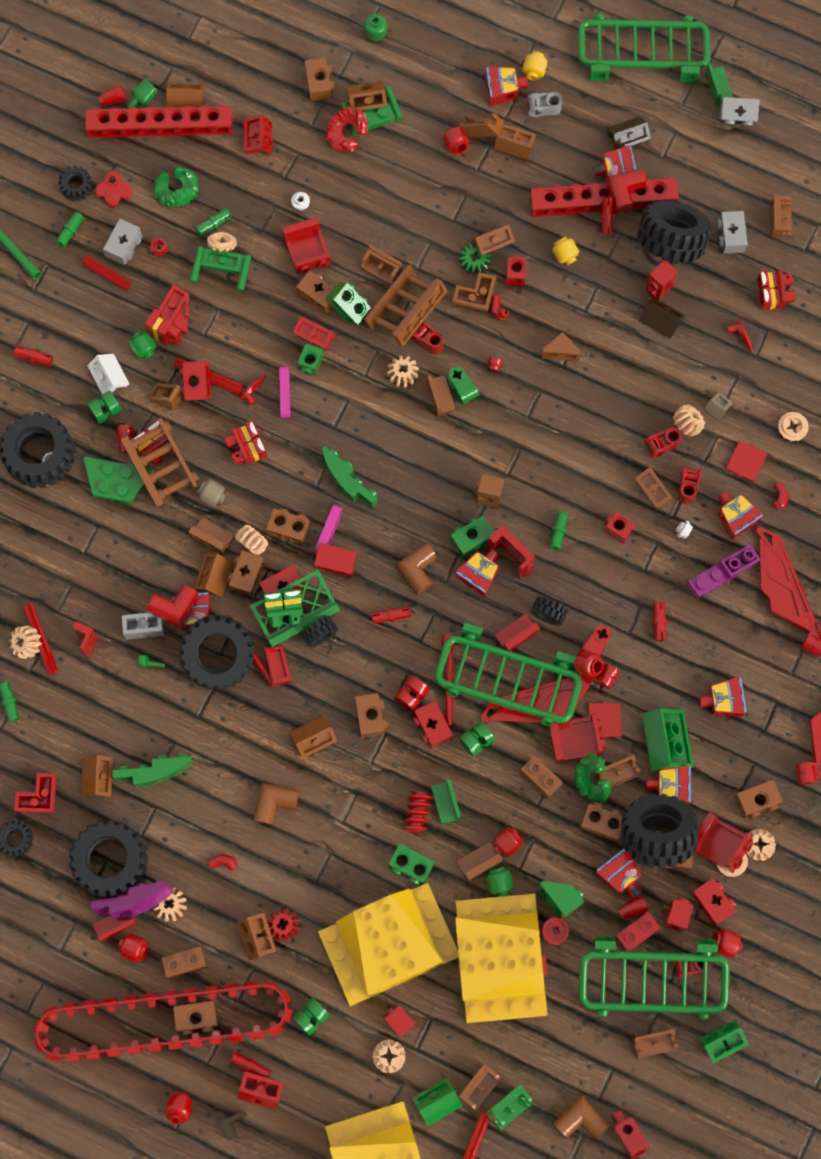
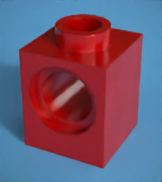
M521 256L508 257L506 285L524 286L526 258ZM519 268L521 271L514 272L512 269Z
M616 512L614 516L610 515L605 521L604 525H606L604 532L624 544L636 524ZM614 524H621L623 529L616 530Z
M400 1005L397 1008L392 1006L385 1013L387 1017L384 1020L400 1038L416 1025Z

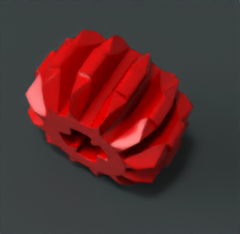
M278 908V916L272 912L270 915L274 920L267 919V923L273 925L269 927L270 932L274 931L271 936L273 939L278 935V942H281L284 936L285 941L289 942L288 935L290 934L295 938L296 935L292 931H300V927L294 926L300 920H292L296 913L292 912L288 916V908L285 909L284 914ZM284 920L285 923L288 921L289 925L286 926V930H282L281 927L278 929V926L281 925L280 921Z

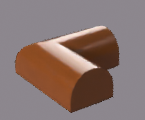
M479 272L474 289L456 285L452 304L488 312L497 276Z
M426 542L395 564L417 595L433 585L422 569L437 560V556L432 547Z
M261 782L253 822L273 825L277 806L296 810L300 790Z
M582 1095L552 1123L566 1139L580 1125L595 1140L610 1126Z

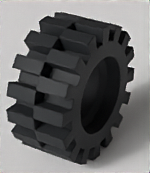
M73 165V169H71V166H68V171L64 168L62 170L63 174L60 173V179H58V185L63 196L65 195L66 199L70 198L71 201H75V198H77V201H81L80 197L86 199V194L89 196L91 194L90 190L92 191L93 189L90 174L82 166L78 168L77 165ZM79 178L82 180L80 187H69V182L72 179Z
M538 596L530 612L536 618L544 620L546 623L562 626L568 609L562 606V604L556 603L557 601L555 600L552 601L550 598L546 599L545 597Z
M325 616L314 621L313 624L311 623L300 635L307 646L313 648L330 639L332 635L336 634L338 628L330 616Z
M9 820L8 823L4 822L0 828V851L10 857L23 856L25 852L28 853L29 847L33 845L32 840H34L30 827L18 820ZM13 831H18L22 835V840L17 846H11L7 841L8 835Z

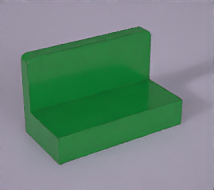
M711 63L707 64L705 76L715 105L721 104L722 97L733 98L723 66L713 69Z
M451 779L431 786L441 824L461 820Z
M448 1078L412 1098L427 1126L463 1106Z

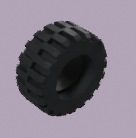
M658 200L657 202H652L644 209L637 237L641 246L645 247L646 251L651 252L656 257H661L666 261L671 260L675 263L693 262L699 259L705 252L712 231L711 223L704 213H701L697 208L691 207L692 205L683 204L680 201Z
M34 412L33 416L27 413L20 420L17 417L13 420L15 422L13 425L9 424L6 427L7 433H2L1 436L3 443H0V458L3 465L14 480H18L22 485L28 484L30 488H36V485H39L40 488H46L48 483L51 486L56 484L55 480L58 478L62 480L66 477L65 471L70 472L72 468L70 463H73L75 460L73 454L75 446L67 428L56 417L52 418L47 413L44 416L40 412ZM35 437L50 438L55 446L52 455L46 461L39 464H28L21 459V450L30 439Z
M209 615L197 620L185 632L179 647V660L181 661L183 671L188 675L187 677L193 680L196 685L203 686L208 690H224L241 682L246 674H248L254 658L253 640L248 630L239 621L229 616ZM209 635H224L234 644L235 658L232 664L223 670H211L200 661L198 654L199 646Z
M667 794L642 796L638 801L634 800L625 809L622 816L621 840L623 848L632 859L636 858V861L642 865L645 863L648 867L652 868L654 866L659 868H665V866L675 867L677 863L682 864L686 859H689L697 848L698 816L695 810L690 805L688 806L687 802L682 799L678 800L676 796L672 795L670 797ZM652 828H665L672 832L659 834L648 830Z
M101 820L97 821L95 825L91 823L86 826L88 829L84 832L81 830L78 833L79 837L73 841V849L69 852V857L71 858L69 866L73 872L74 879L83 889L100 898H114L128 892V888L141 883L143 873L147 871L146 862H148V855L146 854L147 849L142 838L135 830L123 822L119 823L115 820L105 822ZM105 841L120 843L127 853V863L124 869L118 875L111 878L97 875L90 863L94 849Z

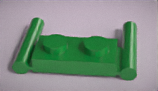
M390 86L385 87V93L389 101L387 106L362 111L368 122V130L403 119ZM347 101L340 103L341 108H347ZM348 124L352 135H358L354 125Z
M198 246L190 282L197 283L200 267L203 266V268L234 274L240 273L237 290L243 292L251 256L225 251L220 252L218 250L213 251V249Z

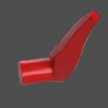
M737 320L736 324L727 326L729 333L738 331L740 338L748 350L752 352V344L743 324Z
M264 374L252 382L242 392L240 399H245L250 406L253 405L256 401L251 394L257 390V387L264 381L266 375Z

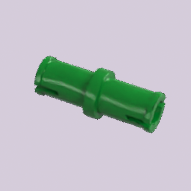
M224 208L214 216H208L206 221L195 226L197 234L202 237L210 230L219 228L218 225L231 219V214Z
M74 212L68 223L63 225L62 232L55 240L58 246L65 248L70 238L75 236L77 233L76 229L84 219L80 213Z
M557 512L555 525L551 529L552 537L549 548L555 551H560L563 536L566 535L567 530L565 527L569 514L566 512Z
M10 682L1 683V705L4 706L8 723L18 721L20 717L15 704L17 701L13 697Z

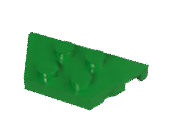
M84 457L93 497L131 504L137 494L144 489L145 484L135 466ZM146 468L148 473L156 472L155 469Z

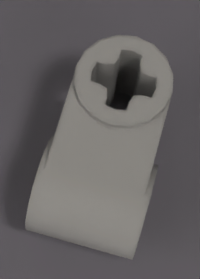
M557 92L534 93L527 96L530 106L528 114L531 117L557 115L561 112L562 97Z

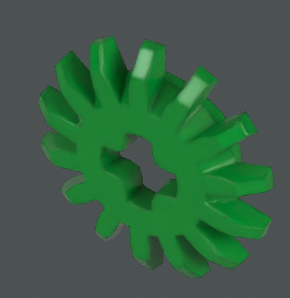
M468 243L469 249L465 246L462 247L465 252L460 251L459 254L463 255V257L458 258L459 261H464L461 267L466 265L465 270L468 271L471 268L472 273H475V269L482 272L481 267L487 269L485 263H491L487 259L492 258L490 254L480 255L476 243L475 247ZM477 253L480 259L472 261L470 255Z

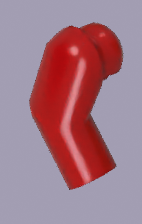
M492 295L491 313L499 320H505L509 316L508 309L505 310V308L500 306L499 295Z
M779 482L774 485L778 498L773 502V505L777 510L785 508L789 500V494L783 482Z
M224 853L207 860L211 870L220 865L227 866L228 870L237 868L236 858Z

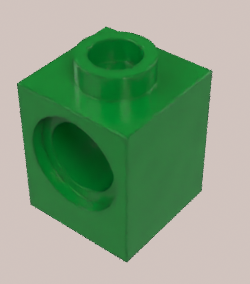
M305 343L298 361V368L303 374L317 375L324 357L323 349ZM308 359L315 360L312 364L306 363Z

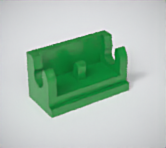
M520 1084L487 1111L486 1114L498 1130L501 1131L531 1105L532 1099Z

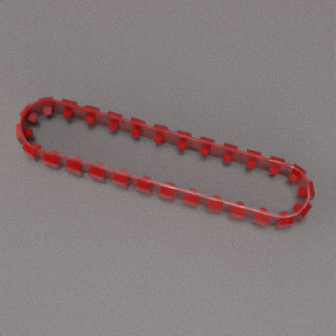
M266 980L265 985H259V981L245 982V987H239L238 983L225 984V989L219 990L217 985L207 986L204 992H199L198 988L185 989L184 994H179L177 990L165 991L162 997H159L158 993L144 994V999H139L137 995L124 996L123 1001H118L116 997L103 999V1004H98L97 1000L83 1001V1006H78L76 1002L64 1003L60 1009L57 1006H52L43 1011L44 1016L41 1020H36L33 1032H36L37 1038L33 1042L38 1052L47 1053L46 1059L61 1062L63 1058H66L67 1062L82 1061V1056L86 1055L88 1060L102 1059L103 1053H107L108 1057L123 1056V1051H128V1055L143 1054V1049L148 1048V1051L151 1053L163 1051V1046H169V1050L183 1049V1044L189 1043L191 1048L204 1046V1041H209L210 1045L224 1044V1039L230 1038L231 1043L244 1042L245 1036H250L251 1040L264 1039V1034L270 1033L274 1037L283 1032L282 1026L285 1022L290 1023L293 1011L289 1010L288 1004L292 1000L286 990L282 992L278 990L279 984ZM258 989H267L266 994L271 996L274 991L278 992L281 996L276 999L279 1005L285 1004V1011L280 1010L278 1017L282 1018L281 1022L278 1025L275 1021L269 1024L271 1029L264 1031L260 1030V1026H253V1032L240 1033V1029L235 1028L231 1035L220 1036L218 1030L212 1032V1037L200 1038L199 1033H193L192 1039L180 1040L179 1036L176 1035L172 1036L171 1042L159 1043L158 1038H152L151 1044L139 1045L138 1040L131 1041L130 1047L119 1048L118 1043H111L110 1049L98 1050L97 1045H92L88 1052L78 1053L76 1047L70 1048V1054L60 1055V1048L54 1047L53 1051H51L47 1047L51 1044L49 1039H44V1032H48L49 1029L48 1021L50 1019L52 1022L56 1021L58 1014L67 1012L68 1017H74L75 1011L87 1010L88 1015L95 1014V1009L107 1007L108 1012H115L116 1006L128 1005V1009L133 1010L136 1004L148 1003L150 1008L155 1007L157 1001L168 1000L169 1005H175L176 999L188 998L189 1002L192 1003L196 1002V997L209 996L210 1000H216L217 994L229 993L230 998H234L237 992L249 991L251 996L256 995Z

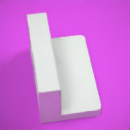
M114 354L97 355L87 365L102 394L109 390L113 392L116 388L129 385Z

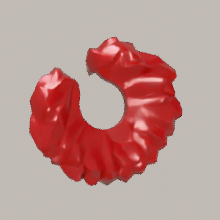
M347 106V108L344 107L331 117V120L328 122L326 139L330 142L332 149L350 152L359 146L357 140L344 137L342 130L346 124H352L359 135H367L368 122L361 110Z

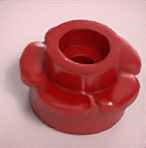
M160 238L154 239L150 246L151 253H154L156 256H162L163 253H166L168 251L166 241Z
M488 357V361L485 362L488 365V369L499 371V368H503L502 359Z

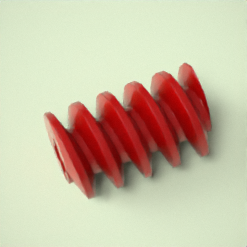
M409 791L414 795L408 796V800L412 803L407 804V808L410 811H406L405 815L409 818L404 819V823L408 826L403 827V831L422 834V831L428 830L427 827L423 826V823L429 822L424 816L430 815V812L425 809L432 807V804L428 803L427 800L433 799V797L427 793Z

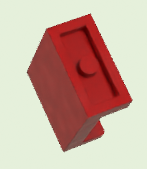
M317 217L282 228L296 274L308 273L311 269L324 268L331 264V256L328 253Z
M503 525L499 527L489 537L487 548L496 551L502 546L521 565L518 569L517 577L521 579L523 576H529L534 570L535 556Z
M592 714L590 717L572 719L565 723L553 722L549 726L556 763L581 759L590 752L599 756L603 753L602 749H606L604 737L600 738L599 730H602L601 720L596 718V714Z
M709 812L698 830L697 848L694 852L734 873L742 865L745 853L751 850L753 838L751 834L747 832L745 834L718 820L716 815Z

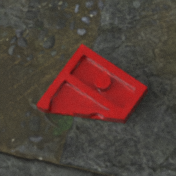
M172 285L158 311L161 312L163 320L174 319L175 326L181 328L182 333L187 334L189 293Z

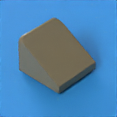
M718 392L708 402L705 410L719 420L733 403Z

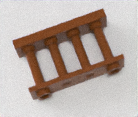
M408 265L401 272L400 276L364 319L371 331L379 325L393 332L392 335L396 343L402 347L447 293L443 282L437 278L431 285L416 278L417 276L411 265ZM411 283L426 290L421 298L405 291ZM400 297L415 304L410 312L394 305ZM388 311L404 318L399 326L383 319Z
M162 418L158 419L161 426L136 439H130L129 436L121 439L157 507L165 504L163 501L166 499L165 496L190 483L197 487V482L200 481L195 471H190L171 436L170 431H172L169 422L167 420L163 421ZM165 432L170 441L168 444L145 456H139L136 451L139 445ZM174 449L179 458L178 460L154 473H148L145 467L148 465V462ZM181 466L184 467L188 475L187 477L162 490L161 488L157 490L154 484L157 482V479Z

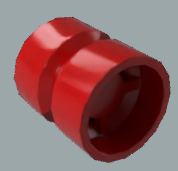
M410 675L404 683L405 688H400L394 698L401 705L415 712L421 704L420 699H424L427 696L430 688L417 677Z
M557 917L547 920L541 929L543 941L551 946L562 944L569 933L566 922Z

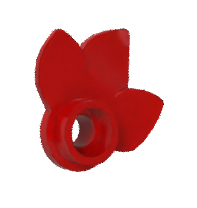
M115 171L108 172L104 177V181L100 182L95 189L96 197H105L107 204L111 208H114L119 203L121 197L125 199L132 198L130 185L122 181L121 175ZM115 177L116 182L110 183V178Z

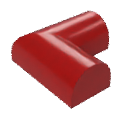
M642 168L606 177L610 195L613 196L615 212L632 209L634 205L629 191L646 188V176Z
M186 585L180 587L173 602L155 593L146 611L181 629L199 594L193 588Z
M37 773L35 792H15L14 812L54 813L57 774Z

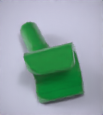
M148 655L138 656V665L141 668L149 666L165 668V663L149 661Z

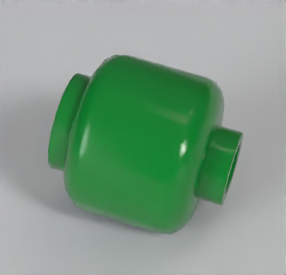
M371 14L365 19L364 33L366 37L372 41H379L386 36L387 21L382 15Z
M139 331L130 338L129 347L137 358L145 357L147 360L155 354L153 350L157 347V344L148 332L143 333Z
M504 866L489 869V873L485 876L489 892L497 894V897L508 895V891L514 886L510 870L504 868Z

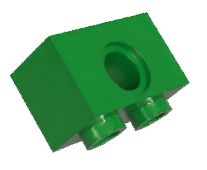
M484 516L480 518L474 517L468 522L467 526L463 528L460 526L453 530L450 540L463 559L488 544V539L494 531ZM473 532L477 537L470 539L467 537V534Z

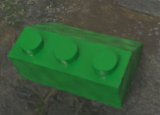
M660 708L643 713V727L651 771L658 772L660 769L691 766L693 768L684 710Z
M542 881L537 888V892L557 918L563 920L584 903L583 893L578 887L574 888L572 885Z

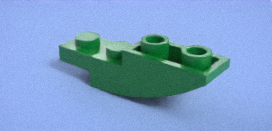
M324 446L322 448L324 461L329 474L338 488L353 503L360 498L373 509L378 504L377 494L369 488L367 490L363 487V483L357 477L352 478L354 470L353 465L349 461L341 460L335 450Z
M177 754L176 758H168L167 755L157 756V759H152V767H149V765H138L137 768L130 769L129 766H120L118 770H113V779L115 781L133 780L135 787L153 785L180 774L193 764V759L188 754Z

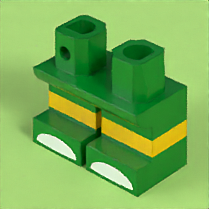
M301 589L262 593L266 617L269 618L271 627L282 626L281 616L288 615L289 625L300 624V613H303Z

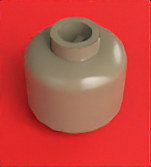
M212 479L204 480L197 491L199 500L210 507L216 506L217 503L221 505L226 497L224 486Z

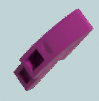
M748 545L721 560L712 568L690 579L686 584L695 598L698 599L731 581L754 566L761 559L753 547Z
M161 880L155 881L153 884H137L135 887L128 888V895L121 894L115 898L104 897L97 901H92L91 910L99 916L110 914L116 920L127 919L148 911L164 901L173 893V888Z

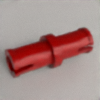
M606 195L602 196V212H600L602 234H608V231L609 234L613 233L615 212H613V196L607 195V198Z
M19 345L14 350V357L29 360L32 364L36 362L48 367L52 365L53 355Z
M653 602L654 619H652V624H654V641H667L666 624L668 621L665 619V602Z
M410 605L395 609L389 607V610L372 612L373 624L387 621L393 623L395 620L412 618Z
M237 1051L230 1061L231 1064L240 1067L246 1072L269 1079L272 1073L271 1069L260 1065L256 1059L253 1058L251 1060Z

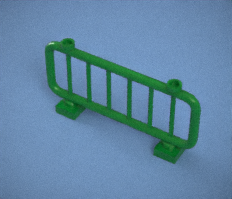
M596 14L594 19L585 20L578 27V57L583 65L591 67L590 81H608L609 67L681 69L679 82L697 83L700 68H704L710 62V32L706 24L693 21L692 16H684L682 21L604 20V15ZM587 27H597L598 60H590L585 57V29ZM601 27H615L616 60H601ZM619 27H633V60H619ZM636 27L651 28V61H637ZM654 28H669V61H655ZM672 28H686L687 61H673ZM690 28H697L702 31L703 60L699 62L691 61Z
M464 623L461 636H451L445 641L434 677L439 686L448 689V695L457 697L459 693L540 717L542 718L541 723L547 726H551L553 722L565 723L572 718L582 687L581 677L572 670L576 656L557 651L554 664H550L479 642L483 628ZM454 643L465 645V649L453 683L444 680L442 673L451 646ZM469 647L484 651L473 689L458 684ZM488 653L503 657L492 694L476 690ZM506 658L521 662L510 700L495 696ZM525 664L540 668L529 706L514 702ZM544 670L559 674L548 712L533 707ZM563 675L572 678L574 686L566 713L564 715H557L552 713V709Z
M594 936V947L598 950L588 951L580 960L579 1001L585 1008L596 1010V1014L599 1016H607L608 1011L698 1013V1018L709 1019L710 1014L720 1013L728 1005L730 967L725 957L712 954L718 952L716 940L695 939V949L700 954L610 951L616 948L614 936ZM594 958L602 959L601 1002H591L587 999L588 962ZM606 959H622L621 1003L605 1002ZM626 959L643 960L641 1003H625ZM647 960L663 961L661 1004H645ZM667 961H683L682 1005L665 1004ZM687 961L704 962L702 1005H686ZM708 962H717L722 968L720 1003L715 1006L706 1005Z

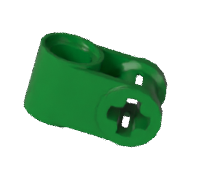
M454 367L450 370L448 384L462 405L479 396L476 386L462 368Z

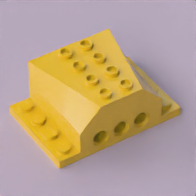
M428 883L412 890L407 889L382 898L353 911L336 921V924L318 931L350 1007L459 958L457 947Z
M535 894L456 901L458 952L462 996L465 1002L467 1023L547 1016Z
M404 1102L325 1126L333 1159H421Z

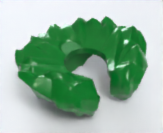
M177 166L174 168V175L182 182L183 186L181 189L171 191L168 188L169 176L165 172L160 173L154 181V198L158 199L162 206H171L173 208L185 206V204H189L197 196L196 193H199V182L196 175L187 168Z
M591 752L586 757L581 758L579 764L576 765L574 771L575 787L579 789V793L583 797L590 799V801L605 802L611 792L610 781L602 779L598 781V785H594L590 780V773L595 770V773H602L607 769L605 759H602L600 756L597 757L595 753Z

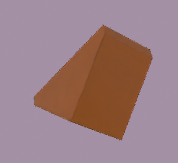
M562 332L543 348L542 358L579 361L580 350Z
M156 383L148 399L175 411L182 398L181 388L175 384Z

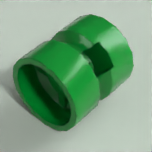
M110 390L102 394L100 399L95 398L87 403L99 424L107 420L109 415L114 416L122 411ZM103 405H104L105 408H106L105 410H101V407H102Z
M482 721L471 727L472 731H466L458 737L472 757L479 754L483 746L488 747L495 741L493 734Z
M314 997L304 1004L305 1009H299L292 1016L309 1036L318 1028V1023L323 1024L330 1017L329 1013Z

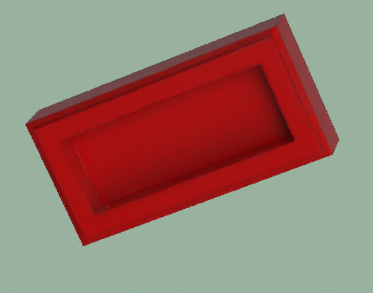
M283 645L264 648L263 652L271 685L291 683Z

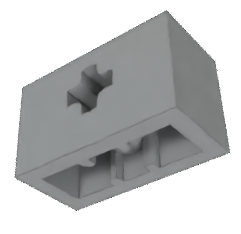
M722 97L719 120H724V124H735V121H742V125H753V122H758L760 99ZM739 107L740 110H744L740 116H738V113H735V110Z
M744 211L722 212L720 219H717V230L721 232L719 247H722L723 254L745 252L748 243Z
M119 219L103 248L105 257L126 265L127 261H130L133 257L134 248L142 240L140 227Z
M151 613L122 615L123 635L126 640L165 636L164 620Z

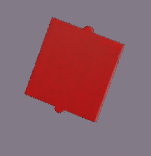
M739 440L726 470L738 475L739 478L743 477L751 482H755L768 453L755 448V445L751 446Z
M605 701L603 703H589V717L592 714H596V718L601 720L602 730H599L600 738L622 737L621 703H606Z

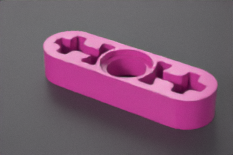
M279 366L281 418H291L289 366Z
M336 504L333 505L314 554L317 555L320 543L330 545L344 507Z

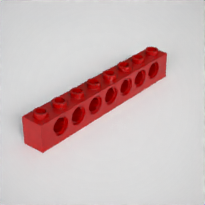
M206 105L200 107L183 106L179 108L166 106L164 108L146 107L139 109L135 107L127 109L93 108L86 110V132L88 138L233 134L231 106L219 105L218 107Z
M665 177L661 180L646 179V188L629 191L634 207L627 210L645 209L649 204L658 200L677 202L679 200L677 179H671L670 177ZM607 183L573 184L568 187L557 185L552 188L536 187L531 189L532 217L602 212V197L600 195H610ZM655 190H659V191H661L662 193H661V194H657V193H655ZM636 192H642L644 195H638ZM582 196H588L590 199H583ZM569 197L572 200L566 201L564 198ZM550 198L553 202H547L545 199Z

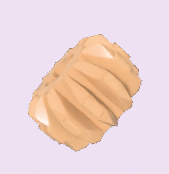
M400 355L399 361L393 358V364L388 365L389 371L387 375L391 377V383L396 382L397 387L403 384L406 388L407 383L413 385V379H418L417 372H419V367L415 366V360L410 361L409 356L403 360V357Z
M689 404L684 405L674 413V424L678 427V430L682 431L683 435L686 434L688 437L695 436L704 428V417L700 415V411H697L695 407Z
M250 525L241 527L235 536L236 540L248 551L258 556L268 546V541Z
M24 626L15 628V631L11 633L12 639L8 641L12 644L9 649L13 650V655L26 659L35 656V653L40 652L38 646L42 644L39 642L41 635L37 634V629Z
M173 888V893L159 903V906L153 908L154 912L160 911L157 915L159 919L165 915V922L169 921L170 916L173 921H177L176 914L183 917L180 909H187L185 905H181L187 899L180 898L183 894L181 891L175 894V888ZM174 900V903H172L174 907L172 909H166V902H172Z

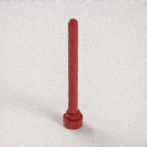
M443 634L442 644L444 645L449 637L456 634ZM456 643L451 646L445 664V680L453 682V647H455ZM445 689V720L448 727H452L453 696L448 695V689Z

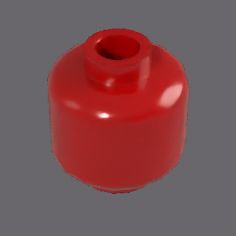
M460 127L449 128L443 136V142L452 154H462L469 146V138Z
M582 651L575 659V671L579 675L595 678L603 670V660L596 653Z
M505 827L495 835V845L493 847L498 854L510 857L522 848L523 837L516 828Z
M721 929L716 931L712 937V940H716L718 944L717 954L732 958L742 950L743 943L741 942L740 935L736 932Z
M128 934L125 938H121L118 949H120V956L123 959L139 963L147 957L149 945H147L145 938L135 934Z
M176 1092L170 1095L167 1099L164 1115L173 1124L187 1122L193 1109L192 1099L184 1092Z

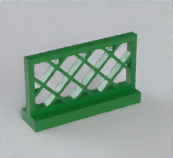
M318 569L277 590L280 592L288 589L292 590V587L296 585L304 587L301 594V603L303 601L313 605L308 614L300 613L302 615L300 624L289 625V623L282 621V624H285V626L277 627L276 631L269 634L266 629L269 618L259 615L255 608L262 603L264 604L263 598L249 605L271 647L300 633L321 617L331 616L340 611ZM317 575L320 581L317 589L307 586L309 578ZM306 588L317 591L313 602L303 599ZM319 592L326 594L330 602L324 605L317 604Z

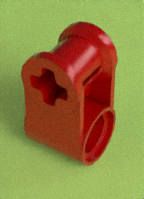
M425 321L410 338L432 354H439L444 348L441 333L437 332ZM432 341L440 342L438 345L431 344Z
M672 427L646 438L644 442L648 444L652 452V458H657L677 448L680 445L682 433L678 428ZM674 435L678 440L670 441L668 437Z
M685 465L683 466L678 498L682 503L690 504L694 501L703 469L694 470L687 468ZM688 490L692 495L688 496L683 491Z
M606 626L597 627L579 653L589 651L601 656L604 647L611 637L610 629ZM603 632L605 638L599 639V634Z
M675 961L677 972L675 978L683 977V961ZM687 961V976L703 973V969L698 966L697 962ZM708 962L707 971L711 969L713 962Z

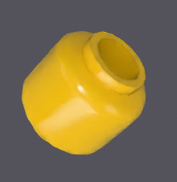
M540 52L528 54L524 60L523 73L529 80L534 81L542 78L548 64L547 59Z
M564 237L553 243L552 252L558 263L563 264L566 262L569 265L577 260L575 257L579 254V250L572 238L567 239V237Z

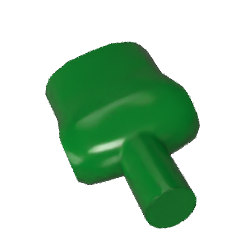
M144 79L138 86L133 88L131 94L134 99L127 107H136L138 104L147 105L158 90L147 79Z

